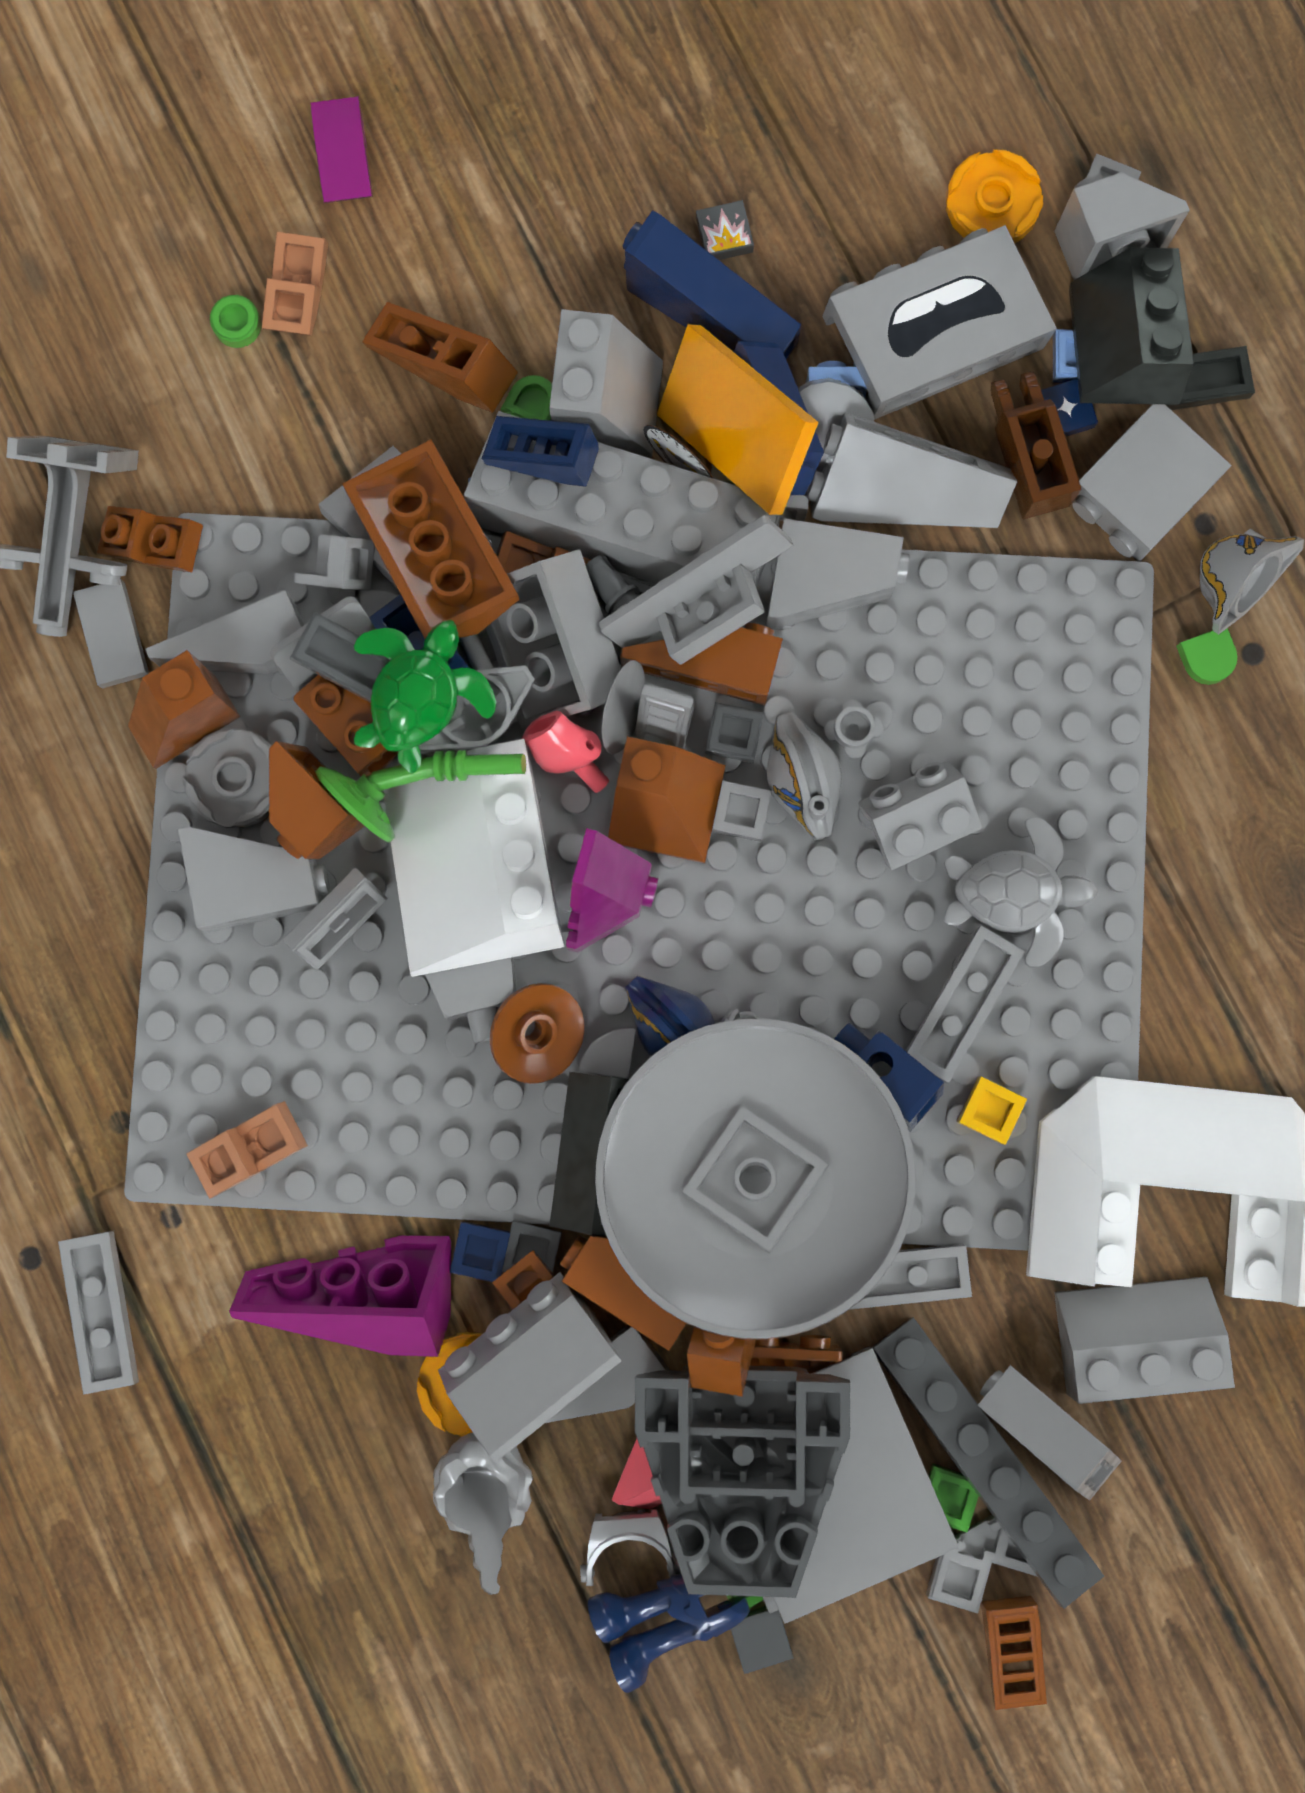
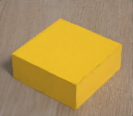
M979 1076L957 1123L1002 1145H1006L1027 1099Z

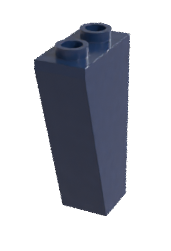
M654 210L651 211L643 225L636 222L632 226L623 243V249L625 250L623 268L626 270L627 291L684 327H687V324L703 326L733 352L738 341L776 343L782 349L787 361L799 342L801 324Z

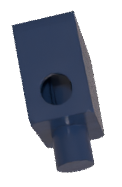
M848 1023L834 1038V1040L842 1043L861 1057L870 1067L877 1062L883 1061L892 1068L887 1075L880 1077V1079L888 1087L897 1102L910 1132L943 1095L944 1082L883 1032L878 1031L870 1040L851 1023Z

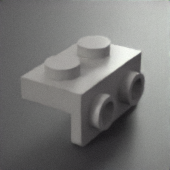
M947 761L925 765L916 772L915 776L898 784L880 786L872 791L870 797L858 803L861 812L870 821L885 863L891 870L899 868L982 828L965 777Z

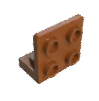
M317 675L294 695L295 703L360 776L363 774L369 776L374 771L384 769L398 757V751H388L381 743L374 748H364L354 744L355 733L361 727L373 722L370 702L320 675Z

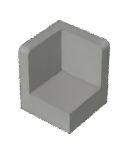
M320 535L318 539L316 574L295 573L294 583L341 589L371 590L374 555L372 540Z

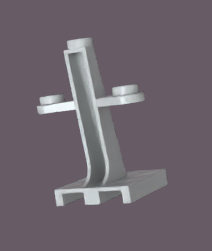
M50 436L8 437L6 458L43 463L48 473V492L41 549L0 544V568L22 570L24 562L39 563L33 623L37 624L36 633L47 636H67L76 570L90 572V582L104 585H120L121 576H126L127 564L78 554L91 471L115 473L137 470L139 450Z

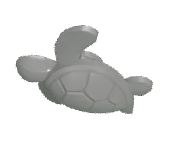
M1029 818L1025 821V828L1031 839L1034 854L1016 850L1001 851L980 860L973 866L958 856L948 857L945 860L944 865L950 878L958 881L955 887L958 901L949 905L944 922L948 925L956 926L963 924L971 916H974L983 924L1002 932H1024L1033 928L1034 938L1026 955L1025 964L1030 967L1045 965L1053 958L1063 941V926L1055 912L1057 906L1077 907L1084 905L1097 895L1098 890L1091 881L1083 877L1064 876L1059 878L1055 870L1064 854L1061 839L1045 820Z

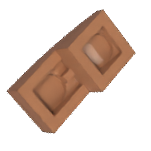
M277 232L272 279L267 278L262 319L263 329L312 336L327 259L328 241L325 238Z
M284 1101L273 1105L239 1126L224 1131L186 1153L210 1199L279 1163L308 1145Z

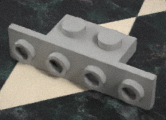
M761 516L757 520L745 525L740 531L720 544L705 551L680 570L662 579L640 596L620 606L615 612L599 622L601 633L623 648L640 644L661 630L669 656L681 665L765 612L751 572L794 546L792 540L770 518Z

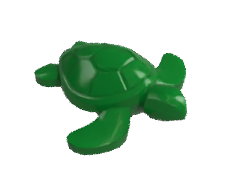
M453 620L443 621L434 626L424 641L423 650H415L408 637L403 632L393 628L374 629L362 633L354 644V650L359 654L380 655L390 660L382 668L372 687L371 714L373 722L361 727L355 733L354 744L359 747L374 748L381 743L388 751H398V761L409 773L416 772L421 766L422 757L419 745L434 738L449 724L457 707L458 696L466 698L479 714L486 719L492 717L496 709L497 702L494 692L482 673L471 668L451 669L447 663L454 656L459 642L458 629Z

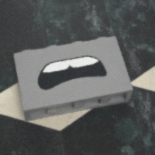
M1006 225L990 232L986 228L978 229L967 235L960 244L946 250L943 246L934 247L923 253L916 262L901 267L900 264L890 265L878 272L874 279L858 285L856 282L846 283L831 293L822 316L826 325L836 324L869 392L866 400L873 411L874 420L1044 349L1057 329Z

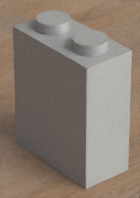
M1152 404L1079 480L1082 490L1072 505L1075 512L1084 521L1090 524L1096 523L1109 535L1111 545L1125 557L1132 556L1140 562L1232 465L1165 404Z

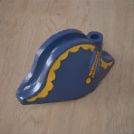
M638 975L625 987L640 1041L650 1056L689 1032L715 1024L708 1007L698 997L689 992Z

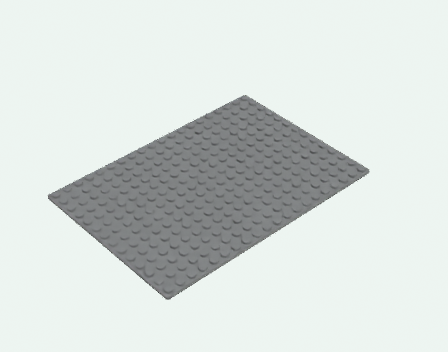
M183 513L178 517L203 524V529L192 573L177 570L172 572L167 639L283 590H286L294 600L304 625L310 621L314 612L322 614L346 597H354L359 602L360 590L294 583L295 573L316 574L318 539L320 535L345 537L328 520ZM481 528L483 533L491 539L492 549L496 554L503 534ZM902 549L901 553L910 555L905 584L896 583L891 598L773 629L775 631L774 636L783 638L765 706L644 674L646 685L650 683L692 696L694 699L693 718L683 749L726 765L722 781L770 790L767 781V764L776 717L793 712L830 746L840 764L842 772L841 789L831 836L815 841L786 812L771 793L761 842L711 832L705 864L625 847L652 863L650 876L659 878L652 907L642 906L639 918L578 953L569 951L566 948L568 933L573 931V929L568 928V920L572 910L570 907L572 880L586 828L598 831L608 837L624 748L616 754H610L604 748L602 741V718L605 704L567 716L573 723L593 731L600 739L602 751L593 763L608 777L609 782L603 790L595 793L574 770L560 774L545 772L536 763L529 747L526 745L533 771L564 947L514 957L516 991L537 983L558 986L570 993L578 1002L583 1013L585 1025L583 1042L574 1061L560 1075L542 1083H523L505 1074L493 1058L490 1040L474 1044L467 1016L452 1020L445 1019L426 976H411L391 842L382 840L366 827H363L321 859H316L317 865L324 864L326 867L330 892L354 868H357L388 899L319 969L316 970L293 952L283 941L311 911L211 932L197 929L177 828L188 826L277 847L282 846L276 839L280 833L269 822V815L265 820L247 828H225L204 819L191 806L183 785V776H185V769L187 767L186 761L190 751L196 745L157 768L124 1189L126 1198L133 1202L550 1224L569 1072L599 1075L578 1071L579 1064L585 1051L597 1038L616 1029H636L629 1079L651 1057L640 1041L625 988L637 975L681 989L698 997L710 1010L715 1024L720 1023L723 1016L737 1008L739 1012H753L758 1019H773L809 1027L834 1039L848 1023H851L870 1040L878 1031H881L906 1051L976 929L979 926H983L1021 948L1025 953L949 1083L944 1082L943 1095L911 1132L909 1131L916 1164V1193L911 1221L902 1244L934 1246L964 1244L970 1248L1028 1251L1039 1121L1053 1109H1058L1077 1093V1089L1092 1076L1138 1081L1154 569L1152 565L1139 561ZM778 556L765 564L757 586L765 612L748 623L767 625ZM373 565L371 590L389 591L400 595L399 590ZM624 574L628 577L636 579L652 587L656 585V583L649 582L628 574ZM485 628L478 635L493 668H500ZM661 630L642 643L663 640ZM459 641L456 651L468 667L472 669ZM612 641L621 667L620 657L623 648ZM211 671L241 716L222 729L235 728L236 730L251 731L262 736L271 746L276 741L305 746L327 768L336 770L356 781L361 777L295 703L293 697L297 691L285 675H280L279 672L274 674ZM849 699L860 701L862 707L867 709L873 717L881 719L884 725L882 735L879 738H873L866 745L865 754L859 759L847 757L845 748L837 741L828 740L824 735L826 722L835 720L842 711L843 703ZM715 702L764 712L754 763L705 753ZM518 723L507 729L499 739L489 745L522 739L525 730H522ZM851 725L849 731L855 734L858 732V727ZM635 731L632 735L633 738H636ZM438 750V751H443L444 753H446V752L449 751V750ZM420 751L422 759L434 756L436 752ZM398 757L385 768L400 765ZM949 762L965 777L982 828L899 868L891 870L885 863L870 821L863 815L858 803L870 797L872 791L880 786L898 784L915 776L916 772L925 765ZM383 798L379 803L386 813L385 799ZM1029 818L1045 820L1060 837L1064 854L1055 870L1059 878L1064 876L1083 877L1091 881L1098 890L1097 895L1084 905L1077 907L1057 906L1055 912L1063 926V941L1053 958L1045 965L1030 967L1025 964L1026 955L1034 938L1033 928L1024 932H1002L983 924L974 916H971L963 924L956 926L948 925L944 922L949 905L958 901L955 894V887L958 881L950 878L944 865L945 860L948 857L958 856L973 866L980 860L1001 851L1016 850L1034 854L1031 839L1025 828V821ZM535 1022L528 1026L525 1036L533 1032ZM883 1061L877 1062L871 1067L879 1077L887 1075L892 1070ZM979 1076L1027 1099L1006 1145H1002L957 1123ZM285 1101L308 1146L244 1182L209 1199L186 1153L224 1131L239 1126L273 1105ZM761 1166L746 1168L740 1177V1184L743 1189L752 1194L764 1192L771 1183L769 1172Z

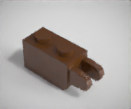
M1031 371L1020 374V390L1024 396L1026 406L1014 409L1010 391L1005 380L1001 379L991 382L990 390L998 417V422L995 426L996 435L1006 467L1012 470L1017 480L1014 493L1023 520L1070 507L1082 490L1056 405L1051 399L1044 400L1036 375Z

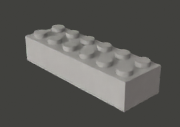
M501 411L497 413V416L520 418ZM489 433L463 495L481 528L500 534L509 531L550 548L560 547L570 552L580 549L582 556L591 560L599 555H605L618 572L656 584L761 516H767L778 527L780 522V515H769L736 485L599 442L598 454L586 487L562 484L484 464L482 456L490 436ZM511 436L507 451L514 450L518 436ZM532 440L528 453L533 452L536 441ZM552 445L549 455H554L555 445ZM765 564L751 572L756 588Z

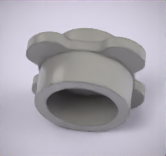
M856 699L845 701L838 717L835 720L827 721L824 726L825 737L830 741H837L845 748L846 756L851 759L861 758L865 754L866 745L873 738H879L884 731L882 720L873 717L867 709L862 707V703ZM856 725L858 732L855 734L851 733L849 727Z

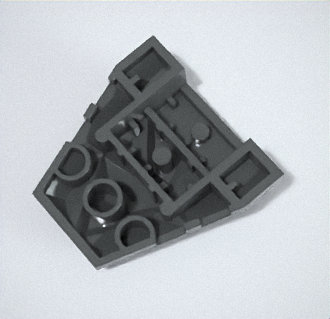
M688 1365L684 1366L682 1371L659 1370L637 1374L635 1376V1434L640 1448H644L653 1475L651 1482L656 1497L660 1496L668 1521L667 1531L688 1594L796 1598L818 1534L817 1528L824 1507L830 1499L834 1487V1478L842 1454L845 1453L850 1439V1380L829 1374H809L805 1368L750 1366L743 1397L691 1388Z

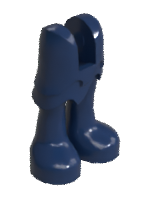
M672 1574L671 1578L658 1580L657 1589L639 1595L621 1597L606 1592L592 1596L588 1600V1611L593 1628L604 1643L619 1638L634 1626L662 1613L668 1612V1614L676 1619L645 1632L626 1636L613 1642L611 1645L609 1658L613 1674L620 1688L624 1692L629 1693L638 1689L646 1682L650 1663L662 1654L696 1640L708 1641L712 1637H718L740 1624L750 1611L745 1596H736L708 1609H704L699 1598L704 1595L688 1594L682 1574Z

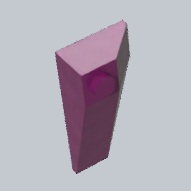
M588 828L585 831L572 880L570 907L572 910L568 920V928L573 929V931H569L566 939V948L577 953L639 918L642 906L651 908L659 878L650 876L652 863L600 832Z
M401 1235L384 1239L385 1247L357 1253L355 1246L338 1250L339 1257L310 1263L306 1258L245 1271L229 1313L234 1319L387 1355L438 1357L451 1317L450 1237Z

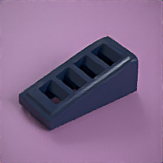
M496 416L482 460L486 465L562 484L586 487L598 454L599 444L589 424ZM511 436H518L514 450L507 451ZM532 440L536 441L533 452L528 453ZM552 445H555L554 455H549Z

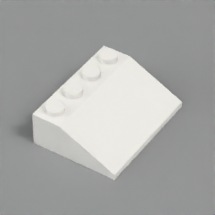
M525 739L488 745L467 751V755L525 754V774L468 775L466 781H459L458 778L455 781H448L446 778L444 781H436L435 777L383 790L386 794L384 797L386 813L395 834V838L391 841L409 970L412 977L564 947L533 771Z

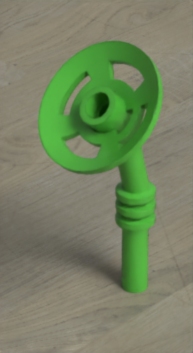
M449 750L446 753L436 751L434 756L423 758L421 766L414 773H409L401 764L374 771L369 776L363 774L357 781L344 776L336 770L322 766L315 773L325 788L349 813L379 838L390 843L395 838V834L387 814L379 803L386 796L383 790L435 777L436 781H444L445 778L448 781H455L456 778L459 781H466L468 775L525 774L526 757L525 754L467 755L465 750H458L457 754L454 750Z

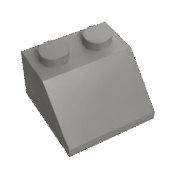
M1122 172L1105 178L1101 174H1096L1083 179L1074 187L1054 232L1073 280H1076L1128 248H1167L1190 209L1185 200Z

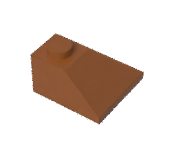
M627 736L616 785L608 838L623 847L705 864L726 765L676 746Z
M276 741L269 748V822L280 833L276 838L279 844L297 859H300L302 856L305 859H321L365 826L349 813L318 779L315 771L320 766H326L307 747Z

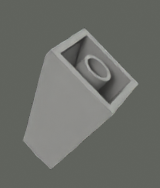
M561 309L549 407L551 421L589 424L597 442L652 458L653 448L648 443L643 429L646 425L656 426L663 360L613 315Z

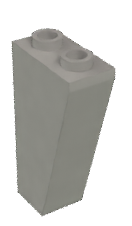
M844 412L840 426L836 424L830 426L823 446L824 453L828 454V458L822 473L815 471L814 478L806 491L805 497L811 501L812 518L820 521L998 528L1017 480L1012 470L1008 467Z

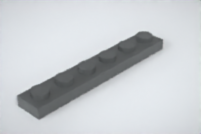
M914 1317L909 1318L872 1347L876 1357L1057 1604L1065 1609L1104 1577L1101 1570Z

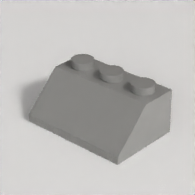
M578 549L541 560L508 573L507 576L518 593L520 600L488 625L486 630L499 667L526 665L535 679L516 714L521 729L525 730L534 720L553 711H561L567 717L605 704L612 683L621 667L611 639L601 633L599 622L604 617L581 550Z
M561 1272L551 1280L543 1281L536 1285L530 1291L526 1300L508 1314H502L495 1318L489 1324L485 1333L467 1347L455 1350L448 1357L445 1365L438 1369L448 1397L495 1463L622 1361L595 1312L576 1290L562 1282L564 1276Z
M1207 1277L1132 1284V1287L1107 1286L1054 1292L1066 1394L1077 1403L1235 1388L1228 1333Z

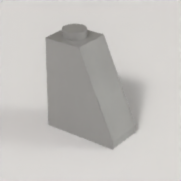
M784 518L782 530L791 538L794 546L777 557L766 626L778 629L891 598L896 583L905 584L910 555L901 553L904 537Z
M188 826L177 828L197 929L211 932L312 911L324 899L323 895L330 893V883L324 864L317 865L316 859H305L303 856L297 859L282 847Z
M1011 1365L1004 1373L1001 1370L996 1371L982 1387L980 1394L984 1398L978 1406L1075 1491L1088 1500H1091L1122 1460Z

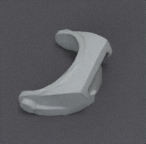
M643 1509L637 1512H621L613 1516L602 1517V1513L595 1514L588 1544L587 1565H580L581 1582H586V1586L594 1585L593 1577L595 1571L593 1565L601 1552L611 1544L625 1540L643 1541L654 1546L667 1561L669 1578H671L672 1574H681L668 1531L657 1509L651 1510V1513Z

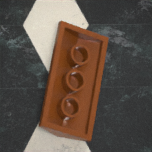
M432 440L342 483L424 639H426L434 626L447 620H453L456 623L459 638L479 634L520 600L518 593Z

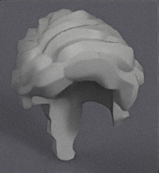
M470 1433L458 1439L450 1447L448 1453L441 1457L434 1469L433 1502L440 1516L446 1520L449 1530L469 1535L468 1544L474 1553L473 1566L480 1572L481 1588L492 1595L499 1593L500 1590L497 1576L502 1567V1538L510 1527L522 1524L525 1512L528 1511L532 1502L529 1486L533 1477L532 1471L523 1463L517 1446L495 1463L474 1433Z

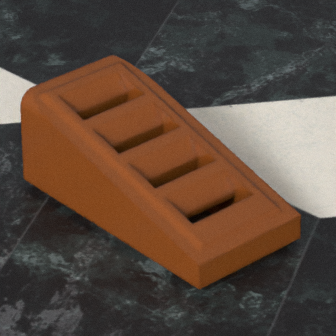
M1032 1596L981 1601L995 1710L1047 1704L1041 1627L1037 1602ZM1024 1621V1630L999 1632V1624ZM1027 1641L1028 1649L1001 1652L1000 1644ZM1029 1661L1030 1669L1003 1672L1002 1664ZM1032 1680L1033 1690L1005 1693L1004 1683Z

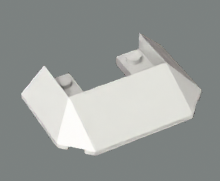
M1092 1076L1077 1089V1093L1058 1109H1053L1039 1121L1026 1276L1094 1287L1095 1284L1132 1287L1140 1185L1232 1194L1224 1295L1234 1298L1283 1302L1297 1307H1305V1113L1292 1097Z

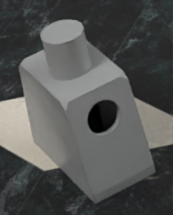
M514 957L425 974L445 1019L452 1020L467 1016L474 1044L490 1040V1030L497 1013V1008L511 994L516 992Z

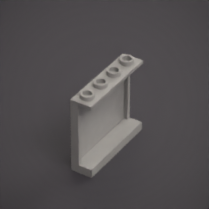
M870 1346L852 1353L850 1357L843 1359L842 1362H836L811 1373L829 1374L850 1380V1439L845 1453L842 1454L834 1478V1487L830 1499L824 1507L817 1528L818 1534L796 1598L763 1597L769 1613L771 1614L779 1610L784 1624L959 1548L875 1352Z

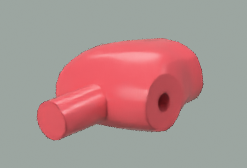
M553 711L542 715L526 728L522 739H525V743L529 747L534 760L545 772L560 774L574 770L595 793L600 792L607 786L609 782L608 777L593 763L602 751L600 739L593 731L573 723L561 711Z

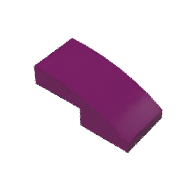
M359 97L311 102L313 132L324 203L373 197Z

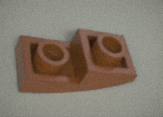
M108 506L105 520L101 527V537L97 553L129 562L192 573L203 524L190 519L158 516L141 509Z

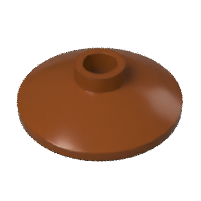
M531 984L511 994L498 1009L490 1030V1048L498 1067L511 1078L529 1084L542 1083L560 1075L574 1061L583 1042L585 1025L581 1008L570 993L552 984ZM535 1022L533 1032L525 1036L528 1026Z

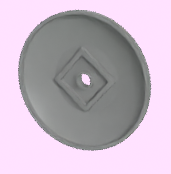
M738 1019L704 1026L681 1036L652 1055L634 1073L615 1100L604 1124L596 1159L595 1185L597 1205L609 1244L633 1282L652 1301L681 1321L704 1331L741 1339H771L807 1332L832 1321L860 1302L879 1283L896 1258L909 1228L916 1193V1164L909 1130L897 1102L877 1073L861 1057L842 1043L806 1026L773 1019ZM761 1166L769 1172L771 1183L764 1192L752 1194L743 1189L740 1184V1177L746 1168Z

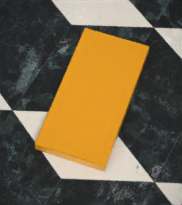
M687 324L657 416L769 515H783L819 422L703 326Z

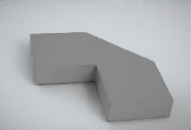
M990 1515L970 1526L967 1533L961 1531L954 1535L959 1548L935 1559L926 1595L929 1599L978 1613L992 1563L1030 1575H1037L994 1516Z

